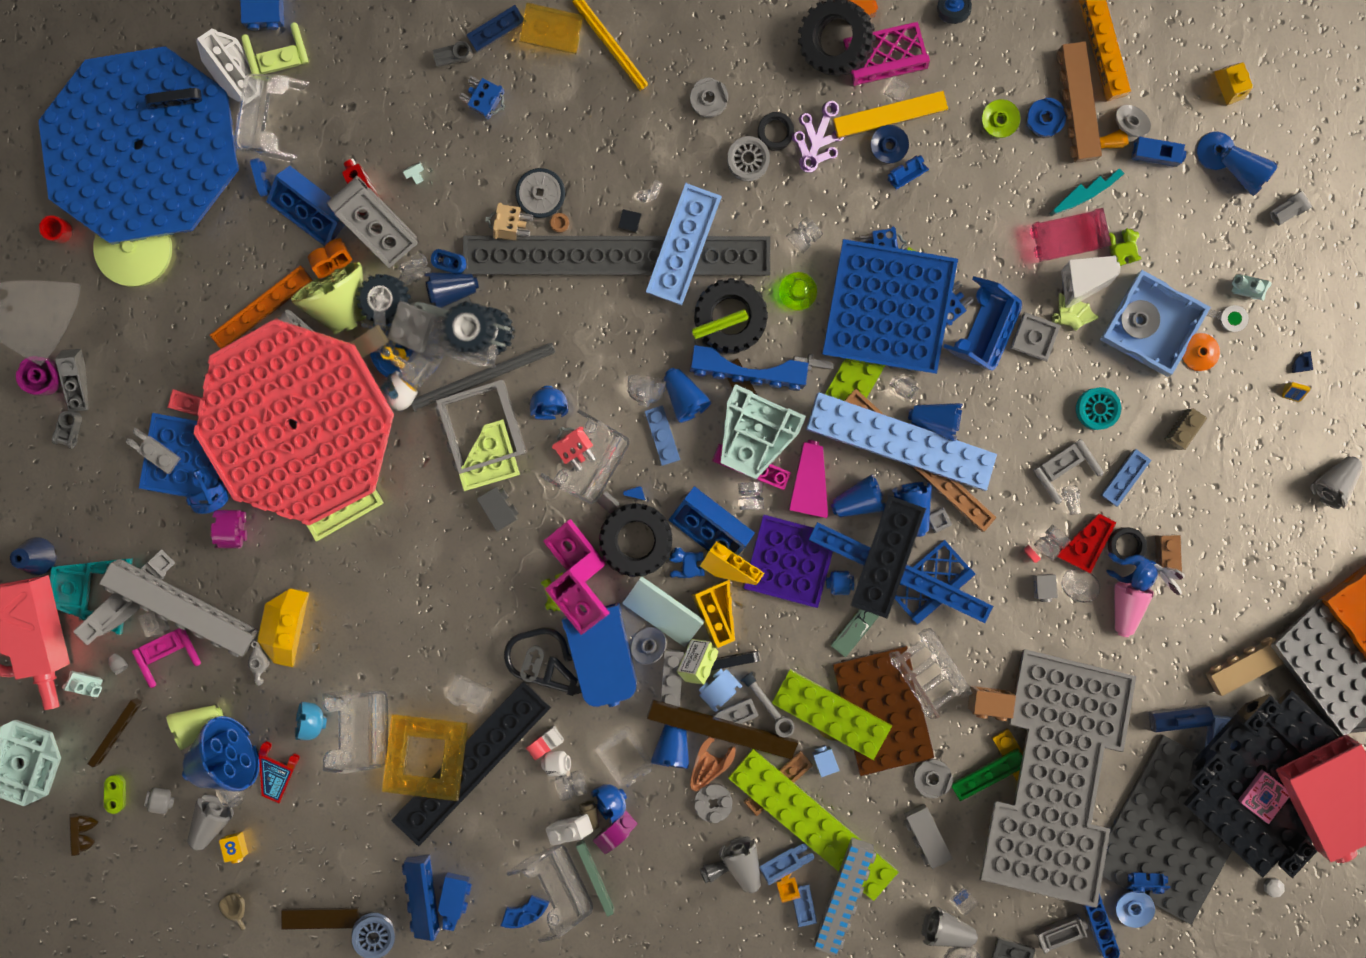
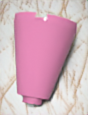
M1115 583V631L1118 632V635L1129 637L1135 633L1153 598V590L1137 591L1132 587V583Z

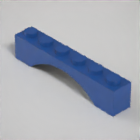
M694 345L690 372H694L696 376H705L707 374L713 375L715 379H724L726 377L732 378L734 382L746 380L751 381V384L754 385L766 383L770 384V387L773 388L785 386L789 387V390L800 391V389L806 386L809 363L789 360L782 365L769 369H748L729 362L714 348Z

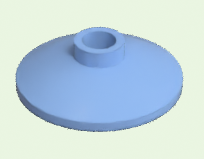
M1130 891L1123 894L1117 901L1116 914L1124 925L1139 928L1147 925L1153 919L1155 905L1151 897L1146 893ZM1137 904L1136 908H1131L1132 905Z

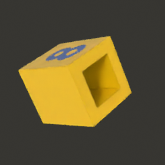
M243 831L226 835L219 840L224 863L229 861L232 864L241 862L248 854Z

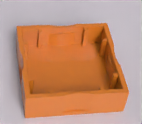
M1365 564L1320 599L1329 608L1334 618L1346 629L1353 643L1366 659Z

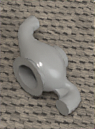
M253 641L251 643L253 651L248 659V667L254 674V683L259 686L264 682L260 675L268 668L270 660L261 650L260 644L257 641Z

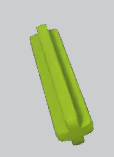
M745 310L738 311L693 328L692 334L695 339L743 322L748 319V315Z

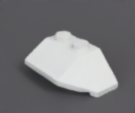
M211 29L196 39L202 63L219 86L227 92L229 97L246 106L261 95L260 75L252 76L245 50L236 38Z

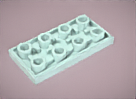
M643 577L638 580L622 603L683 647L689 643L705 621Z

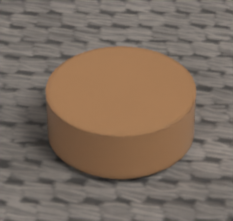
M556 213L550 219V226L553 231L563 233L569 228V219L563 213Z

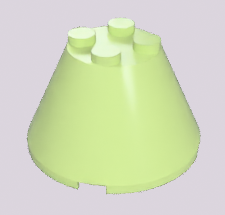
M352 262L343 268L335 269L330 276L321 281L319 278H316L293 295L291 298L293 304L330 329L334 334L340 333L345 328L347 331L355 328L357 321L364 320L367 317L362 315V309L358 308L357 305L360 303V300H357V296H360L361 293L358 292L359 287L363 288L361 284L363 282L362 266L360 262Z

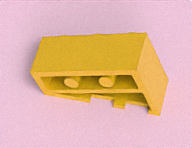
M725 579L691 594L700 617L705 620L703 624L714 647L719 648L735 641L730 580Z

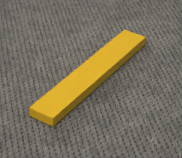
M944 91L837 117L833 119L837 138H842L877 129L885 125H893L948 110Z

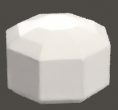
M1268 878L1264 883V891L1272 898L1280 897L1285 892L1284 884L1277 878Z

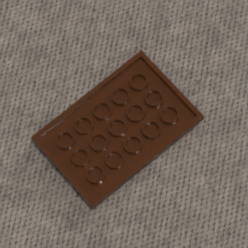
M907 646L832 664L840 697L892 725L874 760L854 750L860 776L935 758Z

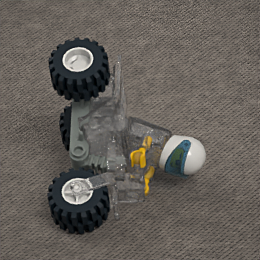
M375 274V277H368L369 281L361 283L363 288L359 287L358 292L361 293L360 296H357V300H360V303L357 305L358 308L362 309V315L367 316L366 319L369 321H374L375 326L379 325L388 338L399 301L408 303L411 295L407 294L409 291L408 287L404 286L405 283L398 280V278L386 274ZM423 302L413 304L417 308L436 315L424 353L414 351L411 357H406L404 349L395 347L396 344L403 345L389 340L388 343L373 351L379 353L382 349L381 356L384 359L392 360V364L401 370L400 372L395 371L393 374L390 373L380 387L389 407L396 411L407 409L418 393L416 388L422 387L443 360L440 357L444 355L479 367L488 366L496 368L495 360L500 352H505L507 350L506 347L512 344L510 342L511 339H514L512 331H515V329L511 325L513 323L512 320L502 310L485 307L473 302L457 303L458 306H452L450 308L451 311ZM361 323V327L367 329L375 327L371 324Z

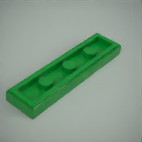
M1016 748L952 782L951 787L959 801L961 802L1019 771L1022 754Z

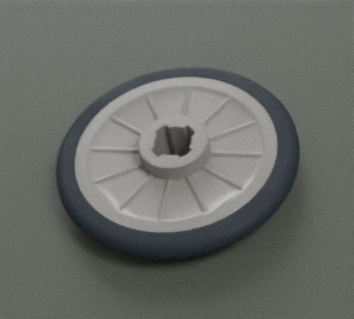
M535 168L523 174L516 185L515 197L517 204L523 212L531 214L535 218H546L555 214L563 205L565 187L561 178L555 172L545 168ZM539 189L544 191L542 197L537 195Z

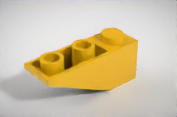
M717 541L700 565V567L715 577L757 585L764 575L757 567L751 565Z

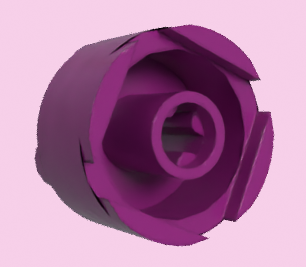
M31 356L25 358L19 364L20 367L16 371V381L23 391L33 395L48 396L62 387L57 365L53 359Z
M241 510L214 511L213 517H216V522L211 523L212 543L217 544L215 548H241L243 541H247L248 537L247 530H244L246 512H241Z

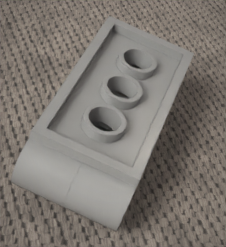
M358 176L327 202L334 214L388 268L393 266L418 244L417 236ZM361 209L366 210V212L360 213L358 211ZM375 223L380 224L377 227L372 226ZM388 237H393L392 240H386Z

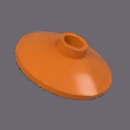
M1196 333L1190 339L1182 359L1190 369L1205 371L1217 363L1220 356V348L1212 336L1205 333ZM1201 348H1204L1206 351L1204 355L1200 353Z

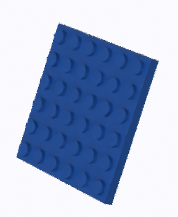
M843 239L822 354L937 374L958 258Z

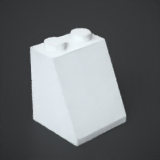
M1116 256L1068 261L1061 271L1066 308L1072 307L1113 282L1120 273V263L1117 262Z

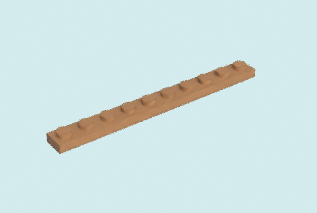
M854 389L844 400L845 402L883 414L857 389ZM910 466L928 483H931L934 489L980 531L985 532L997 518L960 483Z

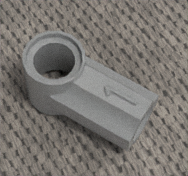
M1302 190L1288 198L1287 202L1270 211L1271 219L1279 226L1313 206Z

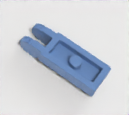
M805 843L761 865L759 869L768 885L801 868L802 865L811 862L814 859L812 853L800 859L797 857V855L805 852L809 846Z

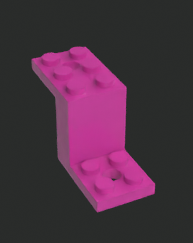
M570 519L543 541L566 569V572L545 588V590L582 635L609 614V611L585 583L603 568L606 563ZM565 541L572 545V549L566 546ZM580 605H583L587 612H583L580 609Z

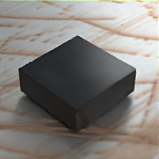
M623 209L618 229L637 233L642 214Z

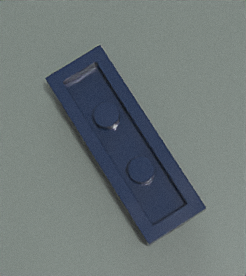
M516 5L468 33L467 37L478 53L525 24L526 21Z

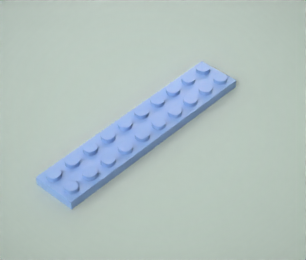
M817 393L806 428L807 431L982 491H987L997 454L958 440H948L935 432L822 393Z

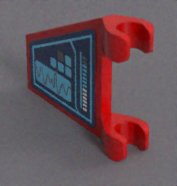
M265 741L259 751L261 794L267 799L280 803L300 756L294 753L289 758L287 765L267 756L272 743Z

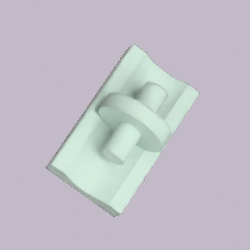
M1236 274L1232 282L1234 286L1232 292L1250 297L1251 299L1264 301L1266 291L1271 287L1272 283L1267 280Z
M70 671L68 680L62 688L66 691L98 697L102 690L100 685L103 680L83 672Z

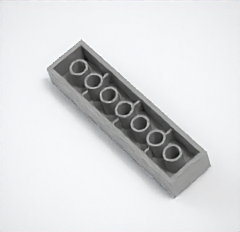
M118 559L109 565L100 582L106 591L121 594L122 599L140 604L139 607L149 612L152 610L158 613L157 616L163 620L168 621L170 619L174 621L177 627L193 631V635L203 639L205 637L211 640L210 643L218 648L224 647L228 649L231 655L239 657V655L243 656L249 650L251 643L259 632L258 629L122 559Z

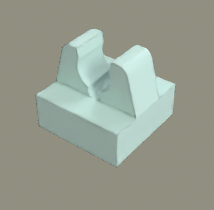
M418 162L403 170L406 179L412 176L417 185L423 181L420 172L424 168L421 162Z

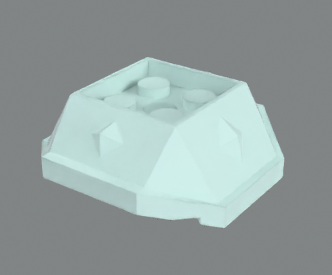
M13 720L0 727V798L26 806L49 795L61 761L53 732L19 720ZM19 758L23 759L24 766L20 765Z

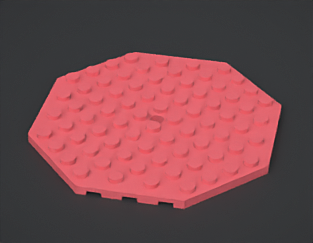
M275 319L210 355L208 361L209 369L205 376L204 393L199 404L197 414L199 417L194 428V434L233 500L246 502L253 507L264 511L269 510L277 513L279 516L296 519L310 526L375 491L394 414L355 345ZM290 419L297 421L296 428H292L289 425Z

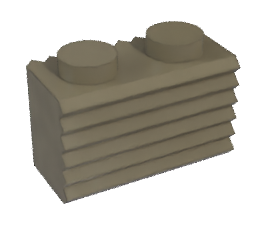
M1194 408L1185 409L1178 422H1175L1176 425H1173V428H1171L1165 441L1178 450H1186L1207 420V417Z

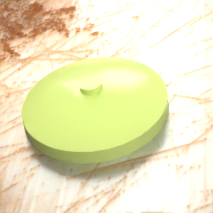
M96 234L93 252L99 269L107 278L124 286L140 287L154 282L165 272L172 256V242L170 235L149 237L132 242L125 241L112 245Z

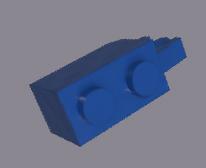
M449 872L446 874L438 907L439 914L443 916L442 929L454 931L458 919L461 918L462 914H466L468 902H465L466 895H470L472 884L469 883L470 877Z

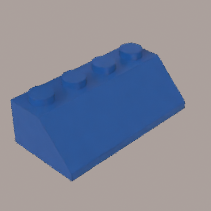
M288 166L275 176L266 202L323 246L334 240L345 226L327 204L332 197L294 168Z
M695 486L668 519V521L707 551H710L717 541L736 555H739L755 534V532Z
M430 854L407 857L404 864H402V873L406 875L407 880L404 887L405 893L409 895L407 910L408 913H411L412 917L410 931L414 932V938L434 941L440 931Z

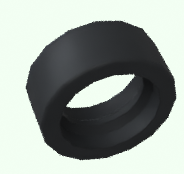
M771 112L761 119L758 126V138L765 143L768 149L772 151L782 150L792 141L794 124L786 114ZM773 120L783 122L787 128V135L780 142H771L765 136V127Z
M1124 527L1115 530L1110 535L1107 542L1108 551L1115 554L1119 559L1124 560L1127 558L1120 555L1116 549L1117 540L1124 534L1134 536L1138 542V549L1134 555H1145L1147 541L1139 530Z

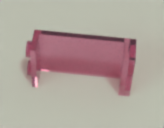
M1104 208L1041 223L1038 221L1032 224V228H1030L1031 238L1035 240L1036 247H1034L1035 257L1039 258V262L1111 246Z

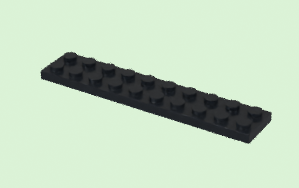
M523 681L391 821L419 847L548 712L551 706Z

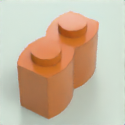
M341 238L328 242L325 247L318 248L307 256L311 268L318 278L327 277L335 269L343 268L352 261L348 248Z

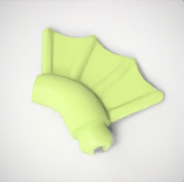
M1059 293V312L1052 315L1053 323L1069 325L1077 331L1083 325L1099 318V316L1091 311L1089 303L1086 304L1080 301L1072 307L1066 308L1065 297L1062 293Z

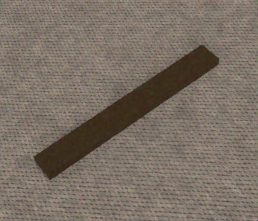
M654 699L647 714L648 720L791 760L798 745V740L781 737L778 734Z

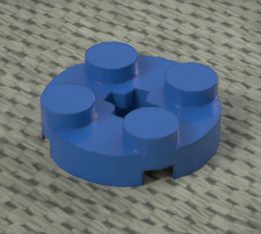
M1044 98L1034 102L1027 112L1026 124L1028 128L1040 137H1052L1061 131L1066 123L1064 107L1054 98ZM1049 113L1051 121L1044 122L1042 114Z

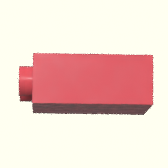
M1346 734L1276 769L1315 849L1331 863L1334 861L1336 863L1349 862L1357 856L1356 850L1366 846V751L1361 743Z

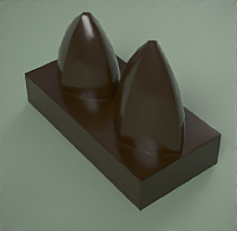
M77 813L69 814L71 856L80 855V852L91 848L95 843V840L91 837L79 835V833L94 828L99 822L92 817L78 816Z

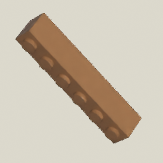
M1086 41L1063 44L1058 49L1059 51H1057V61L1061 64L1059 77L1064 85L1062 98L1063 101H1066L1065 115L1066 120L1069 121L1067 133L1068 138L1072 142L1070 154L1074 158V163L1097 160L1102 156Z

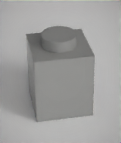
M1055 574L1033 575L1034 598L1040 599V602H1052V598H1058Z

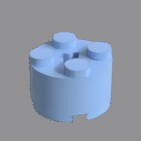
M720 669L713 676L715 680L711 684L707 682L699 689L701 692L699 696L714 712L718 710L716 708L717 705L722 707L737 692L735 690L737 686L739 688L742 687L741 683L727 669L725 671Z

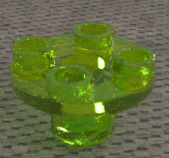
M794 272L787 275L779 287L781 302L791 310L800 311L809 308L817 297V285L814 279L803 272Z

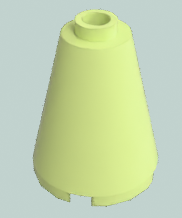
M215 705L171 713L166 716L171 733L174 734L177 746L180 750H183L193 744L201 729L209 720L224 715L220 707L216 708Z

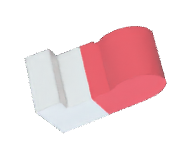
M553 726L529 744L526 749L532 758L537 760L563 743L564 738L557 728Z

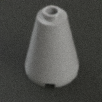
M1348 456L1315 480L1311 485V491L1314 496L1318 494L1321 497L1319 501L1331 508H1345L1363 469L1361 460L1354 456Z
M203 795L201 799L200 797L197 799L187 840L190 848L193 850L205 849L231 820L234 810L229 803L226 806L222 803L223 799L213 795Z
M748 836L739 837L731 840V845L727 847L723 845L719 850V856L741 888L749 893L758 891L761 886V877L755 840H751Z
M934 906L929 909L933 911L930 915L926 914L922 924V936H925L926 940H923L924 944L946 947H972L973 944H976L978 934L973 927L939 907Z

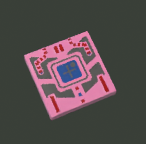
M1261 770L1238 801L1269 824L1287 801L1289 795L1284 786Z

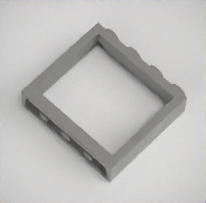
M504 380L436 400V413L438 417L441 416L442 418L441 429L444 435L447 434L449 442H446L449 453H453L455 460L452 461L455 471H458L459 474L527 454ZM497 389L516 451L462 469L464 461L446 405Z

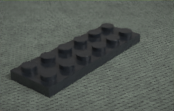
M888 496L850 606L888 619L926 508Z

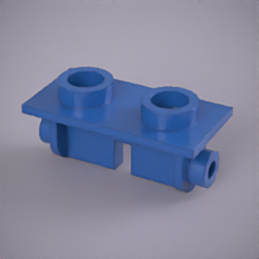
M916 155L905 162L907 166L905 169L903 165H900L891 170L890 174L887 175V180L897 190L927 172L929 168L923 163V157Z
M1132 872L1128 874V882H1131V885L1127 889L1133 890L1134 893H1145V890H1151L1153 894H1164V891L1171 888L1170 886H1165V884H1168V876H1164V874L1149 873V880L1146 879V873Z

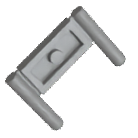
M1079 439L1033 470L1055 504H1060L1062 499L1051 482L1085 459L1096 476L1100 477L1103 475L1101 467L1082 439Z

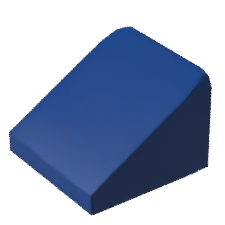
M641 486L623 492L624 496L646 500Z

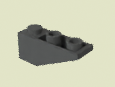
M62 350L55 358L68 411L88 410L86 366L82 350Z

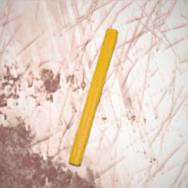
M572 0V3L640 91L648 86L647 81L584 0Z

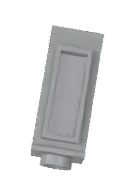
M1077 914L1036 929L1034 933L1040 941V948L1046 954L1053 949L1083 937H1088L1085 931L1088 930L1084 918L1081 919Z

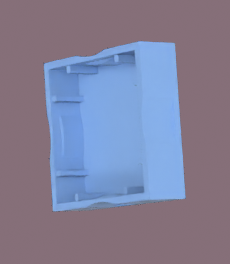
M1141 270L1137 273L1100 340L1169 377L1173 375L1186 352L1190 339L1198 331L1211 307L1188 294L1174 290L1164 281ZM1137 300H1145L1152 303L1160 314V325L1157 331L1143 339L1134 338L1127 334L1121 323L1122 313L1128 304ZM1138 316L1136 318V322L1138 324H1141L1143 322V318Z

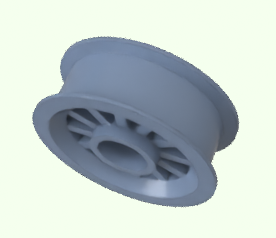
M368 913L355 922L352 929V945L360 956L364 958H381L393 947L395 941L394 927L390 919L385 915ZM373 932L378 934V937L375 939L368 937Z

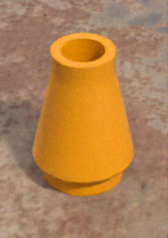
M1121 129L1099 137L1101 149L1124 148V146L1129 145L1128 135L1126 132L1121 131Z

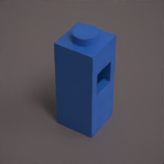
M1138 137L1134 140L1131 159L1177 167L1185 161V144Z

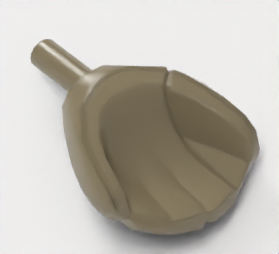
M237 893L226 895L218 904L220 912L228 920L237 921L240 929L244 930L245 926L241 920L245 913L244 898Z

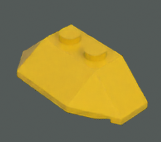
M290 588L267 602L264 606L257 642L274 664L294 667L309 592Z

